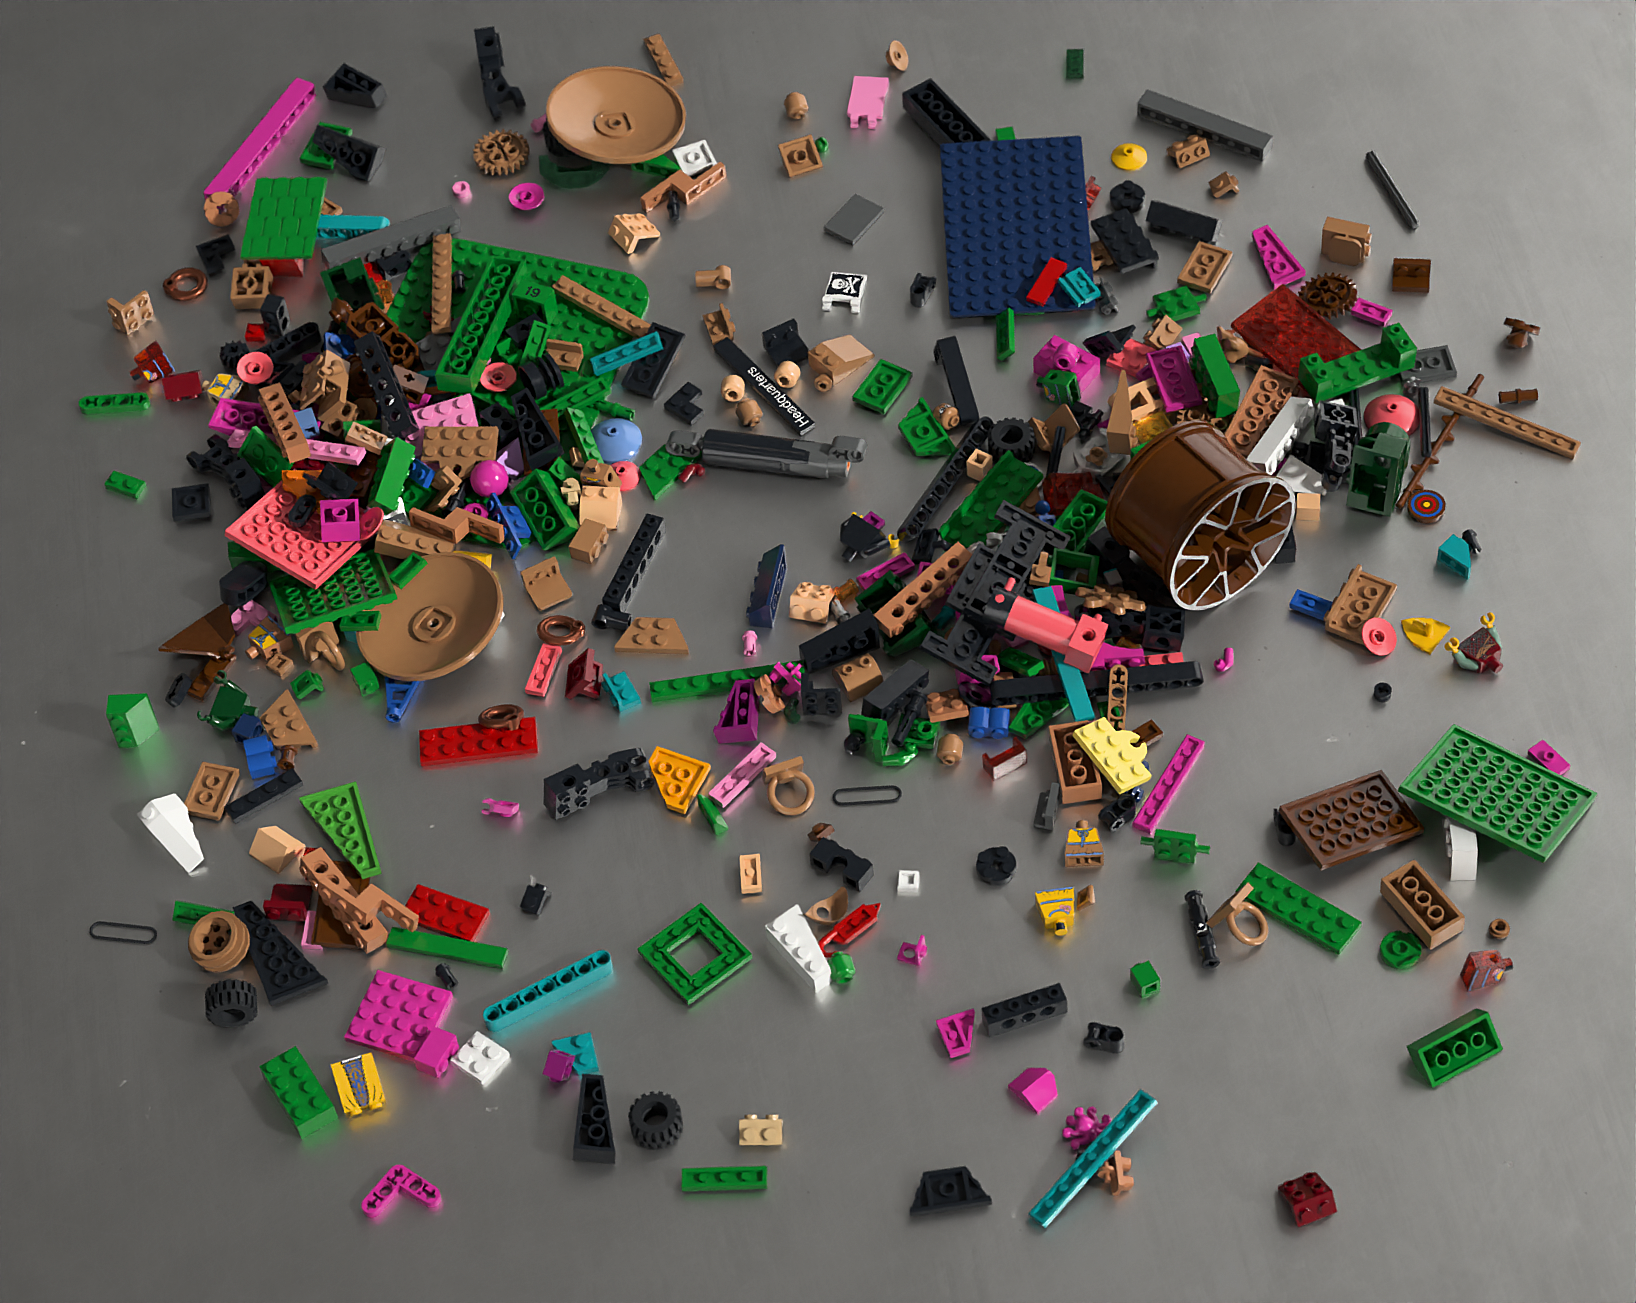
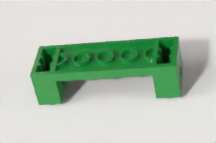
M1396 323L1382 329L1379 344L1327 363L1323 362L1317 352L1300 358L1298 379L1316 404L1319 403V400L1330 399L1414 368L1417 347L1400 323Z

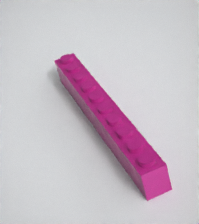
M296 77L274 106L270 108L266 116L261 119L257 127L252 130L248 138L243 141L240 148L234 152L231 159L223 166L218 175L214 177L209 186L205 188L203 192L205 201L213 193L221 191L230 193L235 198L317 96L314 83ZM225 205L217 206L218 209L225 210Z

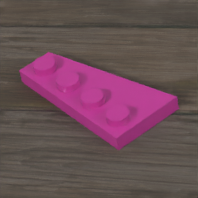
M1268 225L1252 231L1253 241L1274 290L1305 276V269Z

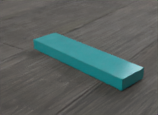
M656 331L592 357L590 361L594 374L598 376L662 350L663 346Z

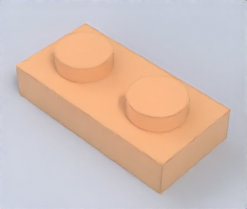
M760 854L740 855L742 894L762 892Z

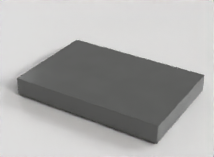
M854 194L824 226V231L854 245L884 213V208Z
M1448 345L1417 350L1414 368L1400 372L1398 375L1403 386V381L1408 377H1416L1421 380V383L1457 377V371Z

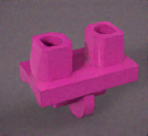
M778 661L774 665L769 678L774 683H777L784 677L788 683L781 690L787 696L792 695L796 691L799 692L801 684L793 675L801 679L799 669L802 665L799 663L795 667L789 662L786 665L791 671L789 673Z

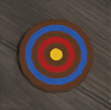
M1420 490L1412 494L1408 499L1407 511L1412 518L1414 517L1420 523H1434L1445 514L1446 502L1439 493L1433 490Z

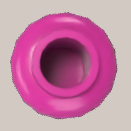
M1063 343L1054 353V363L1062 370H1070L1078 362L1080 352L1074 344Z

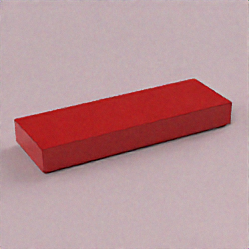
M1051 257L1027 295V301L1043 307L1056 287L1058 279L1062 277L1067 269V263Z

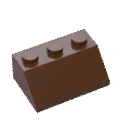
M366 451L359 465L349 464L345 474L358 483L348 499H358V506L366 510L371 487L375 484L373 480L374 474L379 469L376 466L377 461L382 457L381 454L378 455L370 451Z

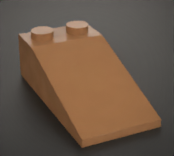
M1122 370L1106 432L1110 453L1130 455V449L1137 447L1138 437H1135L1136 427L1133 425L1126 371Z

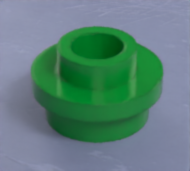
M922 721L916 728V735L922 740H929L936 734L935 726L929 721Z

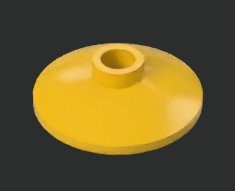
M1125 143L1113 150L1111 159L1113 164L1119 169L1136 170L1145 164L1147 154L1141 146Z

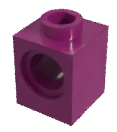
M558 1049L550 1050L543 1075L548 1076V1080L556 1083L569 1080L575 1055Z

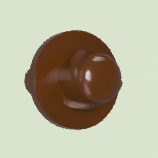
M1506 317L1503 325L1512 328L1510 335L1506 337L1508 344L1518 349L1528 345L1527 338L1529 334L1539 336L1541 327L1528 325L1524 321Z

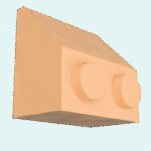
M583 486L580 497L579 525L581 526L586 518L605 524L606 530L617 531L622 505L620 487Z

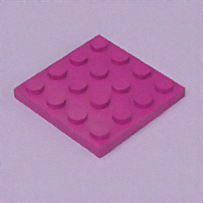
M377 970L344 1039L346 1042L414 1062V1057L433 1027L439 1026L453 997L452 991Z

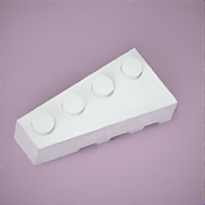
M1446 816L1444 817V829H1447L1445 831V842L1448 843L1447 857H1449L1451 881L1476 880L1478 849L1475 829Z
M798 904L765 926L767 940L815 993L832 982L830 978L831 969Z

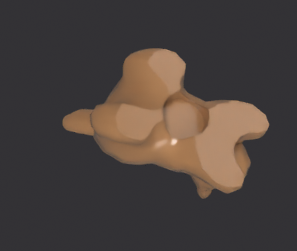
M1221 326L1217 327V339L1224 350L1223 353L1228 363L1233 364L1241 360L1245 355L1263 356L1262 353L1249 348L1242 338L1236 337L1234 335L1235 329L1224 330Z

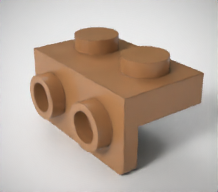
M1191 135L1182 142H1174L1172 146L1166 148L1167 154L1176 159L1179 168L1210 156L1206 139L1197 135Z
M1167 315L1161 319L1157 318L1151 325L1153 329L1143 336V344L1150 345L1156 351L1165 349V347L1172 345L1183 328Z

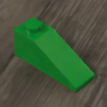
M663 154L647 161L631 163L632 171L666 179L680 170L678 165Z

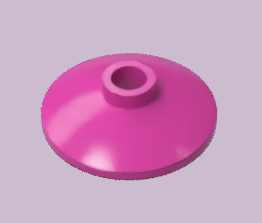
M534 183L519 184L509 194L511 205L520 210L536 208L544 199L543 189Z

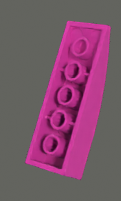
M226 398L220 399L208 425L209 428L231 436L235 429L250 431L254 426H257L264 433L273 434L260 404ZM314 413L320 435L309 438V440L322 441L326 434L321 429L324 422L317 419L318 414Z

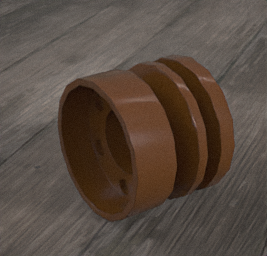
M356 353L349 355L344 359L350 363L347 389L356 398H373L376 394L374 389L368 384L369 377L361 367V364H363L361 358Z

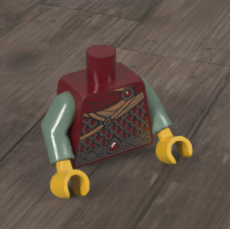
M1491 612L1487 613L1489 621L1486 620L1484 615L1480 618V622L1486 625L1487 628L1482 627L1460 644L1455 637L1449 639L1450 642L1445 643L1444 648L1447 651L1453 652L1452 655L1461 668L1475 671L1478 674H1482L1489 668L1494 673L1502 670L1503 664L1499 661L1502 645L1495 625H1492L1495 616Z

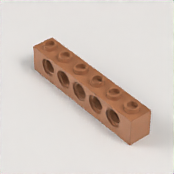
M277 383L259 389L261 397H258L260 406L274 437H276L283 457H287L290 463L311 457L307 440L281 384Z
M959 542L954 544L873 615L878 627L890 638L895 634L901 633L904 626L909 622H913L920 612L927 610L936 598L942 597L951 585L957 583L973 554ZM957 565L956 568H951L950 566ZM938 577L944 578L942 580H936ZM909 602H916L913 605L908 604ZM896 614H901L900 617H894Z
M321 847L301 857L299 870L303 877L308 878L314 891H318L319 881L325 876L355 898L359 896ZM322 898L326 906L329 905L335 918L341 920L345 931L355 938L356 945L362 948L366 954L386 944L388 931L376 916L365 926L355 921L346 912L339 910L329 900Z

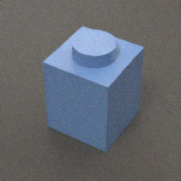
M312 407L294 413L306 439L320 435Z

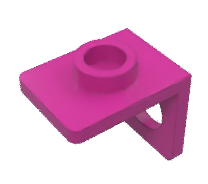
M920 936L917 945L903 942L897 960L919 966L922 957L926 956L928 946L925 945V936ZM907 949H913L915 956L907 958L904 956V952Z

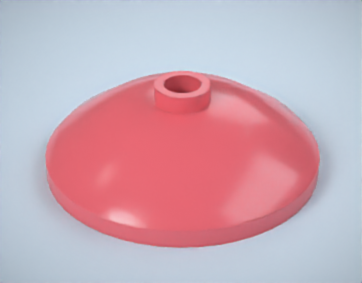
M1395 394L1382 395L1373 399L1366 406L1364 423L1368 430L1371 426L1380 422L1393 423L1400 426L1410 436L1419 427V409L1413 401L1404 396Z

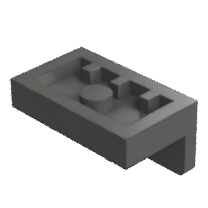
M1052 782L1050 790H1047L1046 793H1040L1034 827L1053 830L1060 800V783Z

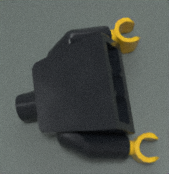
M853 512L851 517L841 524L840 542L847 547L841 556L848 562H851L856 554L865 559L888 547L892 549L897 548L899 539L894 540L893 534H889L888 539H886L881 530L863 520V515L858 517L857 513Z

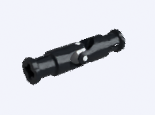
M1192 890L1184 895L1185 901L1188 902L1189 918L1194 924L1193 932L1198 952L1202 955V967L1212 969L1220 964V959L1216 956V944L1212 928L1206 923L1208 921V913L1201 899L1203 894L1201 891Z

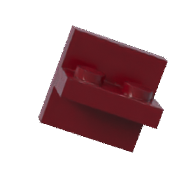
M587 648L568 665L566 698L572 700L578 693L594 699L600 696L603 664L594 661L595 650Z

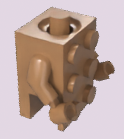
M326 349L322 354H318L315 360L304 367V377L301 383L302 391L298 392L295 390L288 397L293 403L300 400L301 410L312 402L318 404L317 419L324 422L346 404L350 363Z

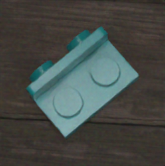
M625 671L610 678L606 673L602 674L603 682H601L605 693L609 692V699L613 707L617 706L618 710L622 712L641 704V699Z

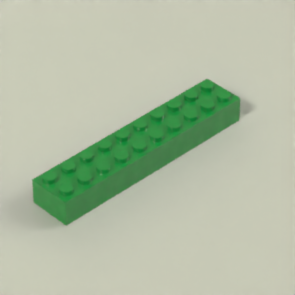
M491 255L436 370L435 376L438 390L465 394L474 393L514 307L512 293L522 279L526 280L528 277L526 259Z

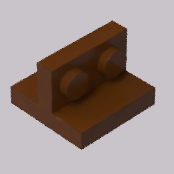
M1394 258L1392 292L1429 293L1431 259Z

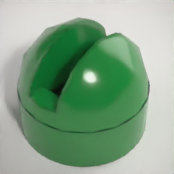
M820 137L815 140V146L819 153H824L828 150V141L825 138Z

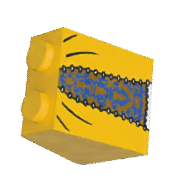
M372 1053L331 1064L346 1115L350 1114V1117L362 1114V1110L366 1108L376 1110L383 1107L382 1104L386 1103Z

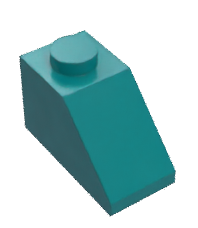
M1453 534L1438 548L1437 560L1468 580L1471 573L1469 545L1465 540Z

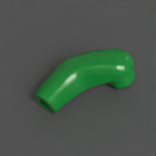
M908 742L906 749L883 756V766L905 765L917 755L918 749L916 744Z

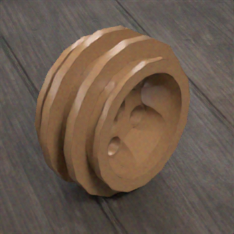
M226 911L211 912L199 919L193 926L188 938V950L192 959L206 971L214 973L228 971L237 966L245 957L250 945V934L246 925L233 913Z

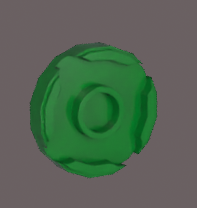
M1398 930L1393 931L1383 937L1380 945V955L1388 966L1395 969H1407L1418 963L1421 957V943L1412 933Z

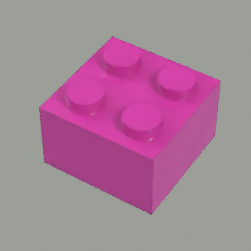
M358 499L320 500L322 542L360 541Z

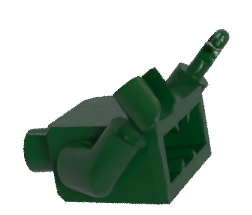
M219 670L217 674L222 679L215 676L214 682L215 684H224V686H220L209 716L205 715L203 718L200 715L202 710H199L197 717L201 721L207 720V723L212 725V727L226 731L235 727L243 713L257 717L259 709L258 707L251 706L246 692L230 679H226L227 674L225 671Z

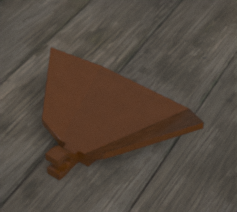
M225 603L221 604L158 648L159 651L207 655L216 660L222 657L232 662L236 659V655L231 654L235 649L230 646L235 637L229 606Z

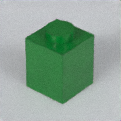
M368 661L350 669L353 681L362 696L380 689L377 677Z
M1149 960L1144 963H1137L1130 968V979L1141 998L1160 990V978Z

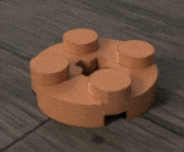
M227 192L213 193L204 204V213L207 220L217 227L229 226L235 222L239 215L238 201ZM221 204L225 205L224 208L227 209V211L222 212V214H219V210L216 209L217 206H221Z
M766 674L754 681L755 691L758 696L762 695L764 699L762 704L769 712L774 714L785 708V704L780 697L782 695L780 687L773 685Z

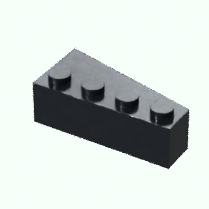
M869 608L799 645L800 658L803 660L807 672L810 674L880 649L878 624Z
M582 1073L573 1145V1160L615 1164V1146L603 1075Z

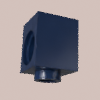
M243 713L233 728L232 733L235 742L244 745L243 740L259 737L264 730L258 717Z

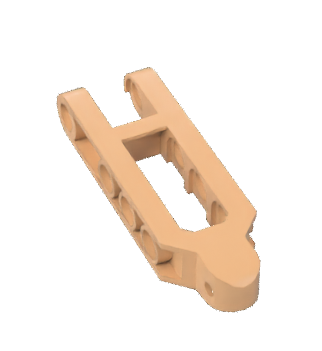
M1190 366L1194 380L1197 381L1195 369H1192ZM1153 377L1128 387L1130 405L1133 406L1137 403L1142 405L1131 410L1133 425L1136 428L1179 411L1166 412L1161 398L1154 400L1152 396L1159 392ZM1196 383L1201 397L1204 398L1201 383ZM1116 393L1112 394L1107 401L1111 409Z

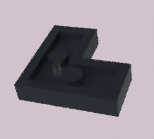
M227 234L197 245L196 249L207 273L210 274L225 268L220 256L235 251V246L230 235Z
M687 382L664 403V409L692 426L704 415L703 410L693 404L702 396V390Z

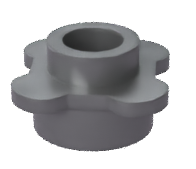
M1416 377L1406 378L1403 381V394L1417 392L1420 388L1421 380Z

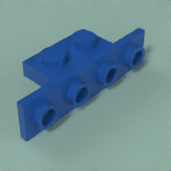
M492 493L486 503V508L492 520L503 525L504 545L511 559H515L522 547L518 538H529L531 531L518 506H502L496 493Z

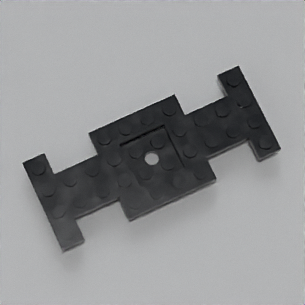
M1003 500L994 516L995 519L1010 526L996 552L981 543L978 544L944 604L961 613L949 637L946 640L929 631L919 648L986 686H989L998 668L981 658L995 633L1012 642L1017 636L982 622L985 606L994 591L993 586L998 585L1004 588L1008 578L1012 577L1015 579V583L1011 591L1035 602L1032 591L1033 589L1043 588V586L1029 584L1032 564L1037 560L1044 545L1052 550L1054 548L1065 549L1071 536Z

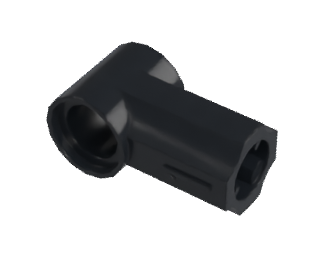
M599 604L591 624L600 630H605L607 627L627 630L631 625L632 614L614 611L608 605Z

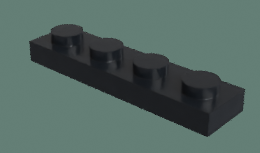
M292 768L224 806V808L236 824L302 787L303 782Z

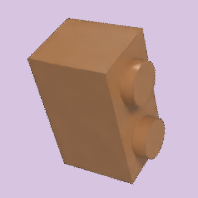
M585 518L569 545L571 558L592 564L593 560L599 556L600 548L608 540L606 525Z

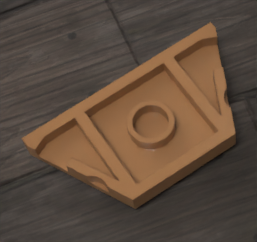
M636 617L614 647L615 652L689 654L688 646L674 618Z
M285 690L260 717V721L270 740H272L273 746L276 750H280L281 746L292 745L297 749L302 745H311L312 748L318 747L315 737L289 690Z

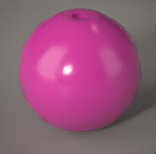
M484 460L476 464L470 476L473 490L485 498H490L492 493H496L497 496L502 494L507 488L509 480L505 467L494 460Z

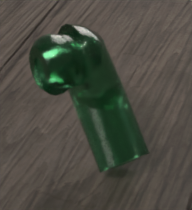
M791 697L784 709V715L789 722L797 724L801 719V716L795 710L799 700Z

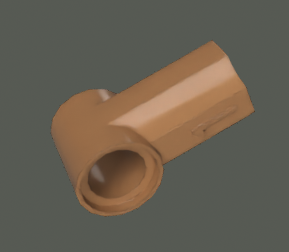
M720 265L715 270L695 272L696 287L716 286L719 289H727L731 286V269L726 265Z

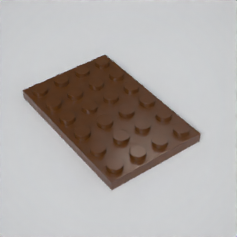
M1382 770L1279 807L1280 814L1320 870L1423 834L1425 829Z

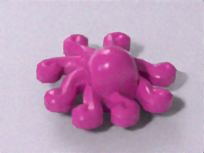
M1091 1106L1087 1109L1088 1116L1083 1114L1082 1107H1076L1074 1116L1078 1120H1075L1073 1116H1067L1066 1124L1070 1127H1065L1062 1130V1135L1065 1138L1070 1136L1076 1137L1072 1139L1070 1144L1071 1148L1076 1150L1080 1145L1093 1142L1111 1122V1117L1105 1114L1102 1116V1123L1099 1124L1095 1107Z

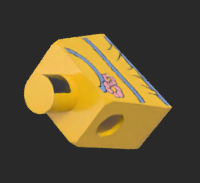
M1074 887L1035 892L1036 907L1046 929L1054 928L1055 934L1058 936L1065 935L1067 933V926L1074 925Z

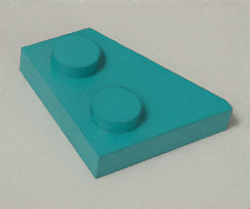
M591 1032L552 1041L554 1049L575 1055L572 1068L579 1076L582 1073L589 1074L599 1071Z

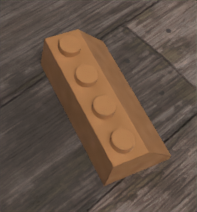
M384 519L375 540L374 552L405 560L413 552L419 556L453 552L456 544L412 526Z

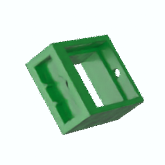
M1054 548L1053 554L1048 555L1047 566L1052 567L1049 586L1062 585L1064 593L1075 595L1079 587L1094 589L1097 581L1100 556ZM1056 564L1087 569V583L1054 577Z

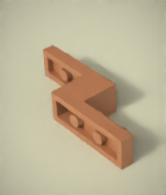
M719 162L695 180L683 171L678 170L640 197L642 210L648 213L667 199L669 191H672V195H674L673 191L677 192L678 199L688 205L726 178L725 165Z
M414 507L409 511L410 525L412 527L455 544L469 532L500 544L505 540L502 524L456 507L445 519Z
M325 876L319 881L318 894L323 899L329 900L339 910L346 912L355 921L365 926L382 911L386 917L392 918L402 928L408 929L412 933L418 927L419 916L372 883L355 898Z

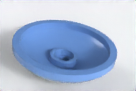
M620 418L607 419L591 429L604 463L613 464L619 461H627L635 456L641 448V432L629 420Z

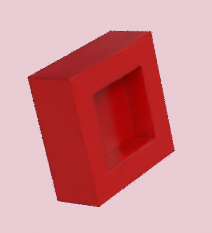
M247 323L246 342H264L266 333L264 324Z

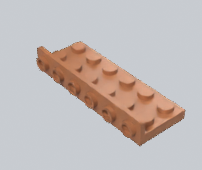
M1260 366L1225 433L1229 444L1246 459L1290 397L1298 396L1300 392L1298 387L1299 379L1268 367Z

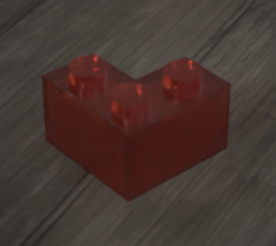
M1050 473L1042 480L1044 500L1050 505L1048 515H1062L1072 502L1071 499H1074L1081 489L1088 491L1085 473Z

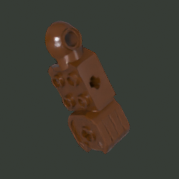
M338 298L333 299L329 315L337 324L344 322L347 325V334L354 341L373 331L380 336L393 367L395 364L411 371L413 366H418V346L405 333L399 332V327L374 302L366 303L362 308L353 312L351 306L346 301Z

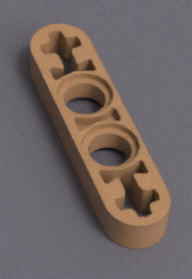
M1120 664L1113 666L1110 670L1107 721L1112 727H1114V722H1118V731L1125 730L1128 679L1126 667ZM1117 670L1120 671V674H1123L1120 677L1119 683H1116L1117 676L1114 674ZM1116 688L1122 690L1123 696L1120 698L1114 697L1112 690ZM1114 707L1120 708L1122 711L1121 716H1113L1111 709Z

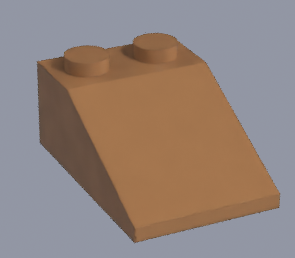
M851 335L821 342L808 352L809 366L819 375H828L832 380L833 386L875 357L869 349Z

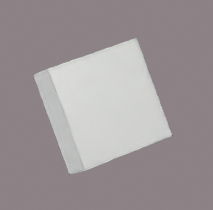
M898 870L897 890L902 892H918L919 871Z

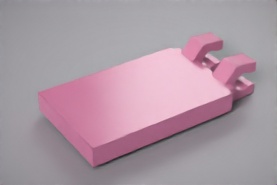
M854 76L847 110V117H850L851 128H858L860 118H868V129H875L877 119H882L889 84L888 78Z

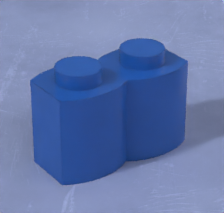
M970 708L969 736L975 738L990 736L995 739L1008 737L1010 725L1009 709Z
M266 735L243 740L251 778L256 779L275 774L274 768L277 767L275 756H271V752L274 751L272 740H268Z

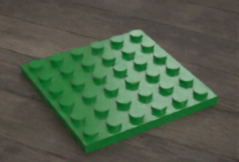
M375 548L354 554L316 590L291 575L268 581L286 635L290 633L296 634L302 629L314 628L321 623L333 622L340 617L352 616L356 612L371 610L375 606L390 604L397 600L396 592L379 553L374 552Z

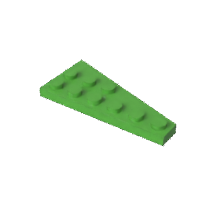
M356 781L299 797L303 807L362 879L382 874Z

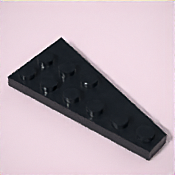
M252 900L233 907L235 916L246 925L249 931L250 945L248 949L271 1006L329 984L328 980L279 931L275 924H272L267 919L266 915Z

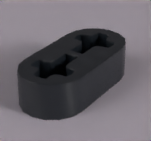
M185 673L178 675L169 689L165 701L172 707L180 705L192 684V679Z

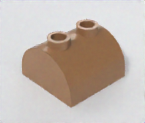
M869 653L832 669V676L849 702L868 695L884 681L877 663Z

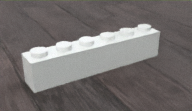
M1290 397L1249 454L1247 460L1260 471L1272 475L1296 439L1299 438L1301 432L1306 428L1308 422L1314 417L1315 408L1313 407L1312 399Z

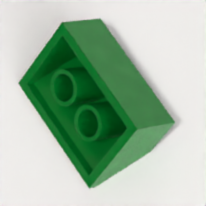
M147 693L108 695L106 716L118 747H138L159 730V725Z

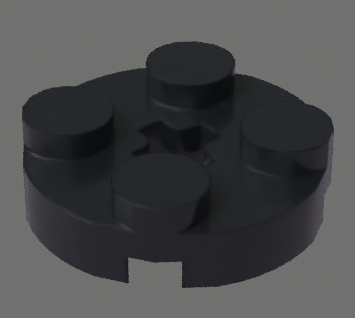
M1126 180L1116 185L1110 191V204L1116 211L1127 208L1129 213H1135L1142 209L1145 204V191L1139 185L1134 184L1133 181Z
M1005 846L986 849L977 856V875L982 881L990 882V885L1006 884L1016 873V859ZM995 863L1000 864L999 869L991 866Z

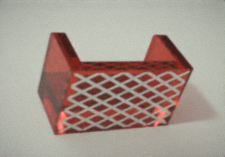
M1015 737L1013 738V747L990 759L987 753L983 754V768L991 779L995 781L1027 763V750L1019 739Z

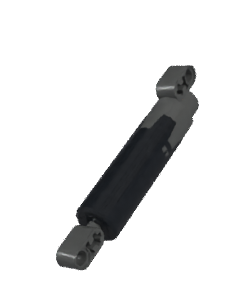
M708 429L704 437L696 432L674 430L670 433L665 448L670 454L696 457L701 451L704 464L829 479L830 476L847 478L851 462H862L868 445L861 438L836 436L832 444Z

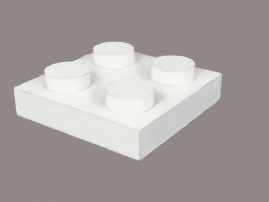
M705 140L672 150L680 170L689 177L706 172L717 164Z
M477 1031L451 1059V1064L484 1085L510 1055L507 1050Z

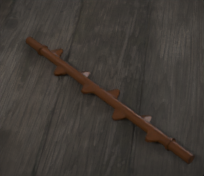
M1478 374L1471 386L1468 387V391L1462 394L1472 398L1477 393V389L1482 383L1484 376ZM1454 412L1452 416L1443 415L1441 417L1446 425L1437 440L1431 442V456L1429 458L1425 457L1421 464H1412L1410 466L1415 474L1407 487L1403 489L1402 495L1395 504L1397 508H1403L1408 498L1413 494V490L1424 489L1420 479L1429 465L1439 464L1440 460L1435 455L1444 441L1455 440L1451 430L1459 417L1464 415Z

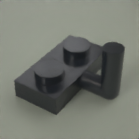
M937 528L922 530L911 559L915 565L920 564V562L930 563L937 548H942L945 552L951 548L945 540L938 541L939 533Z

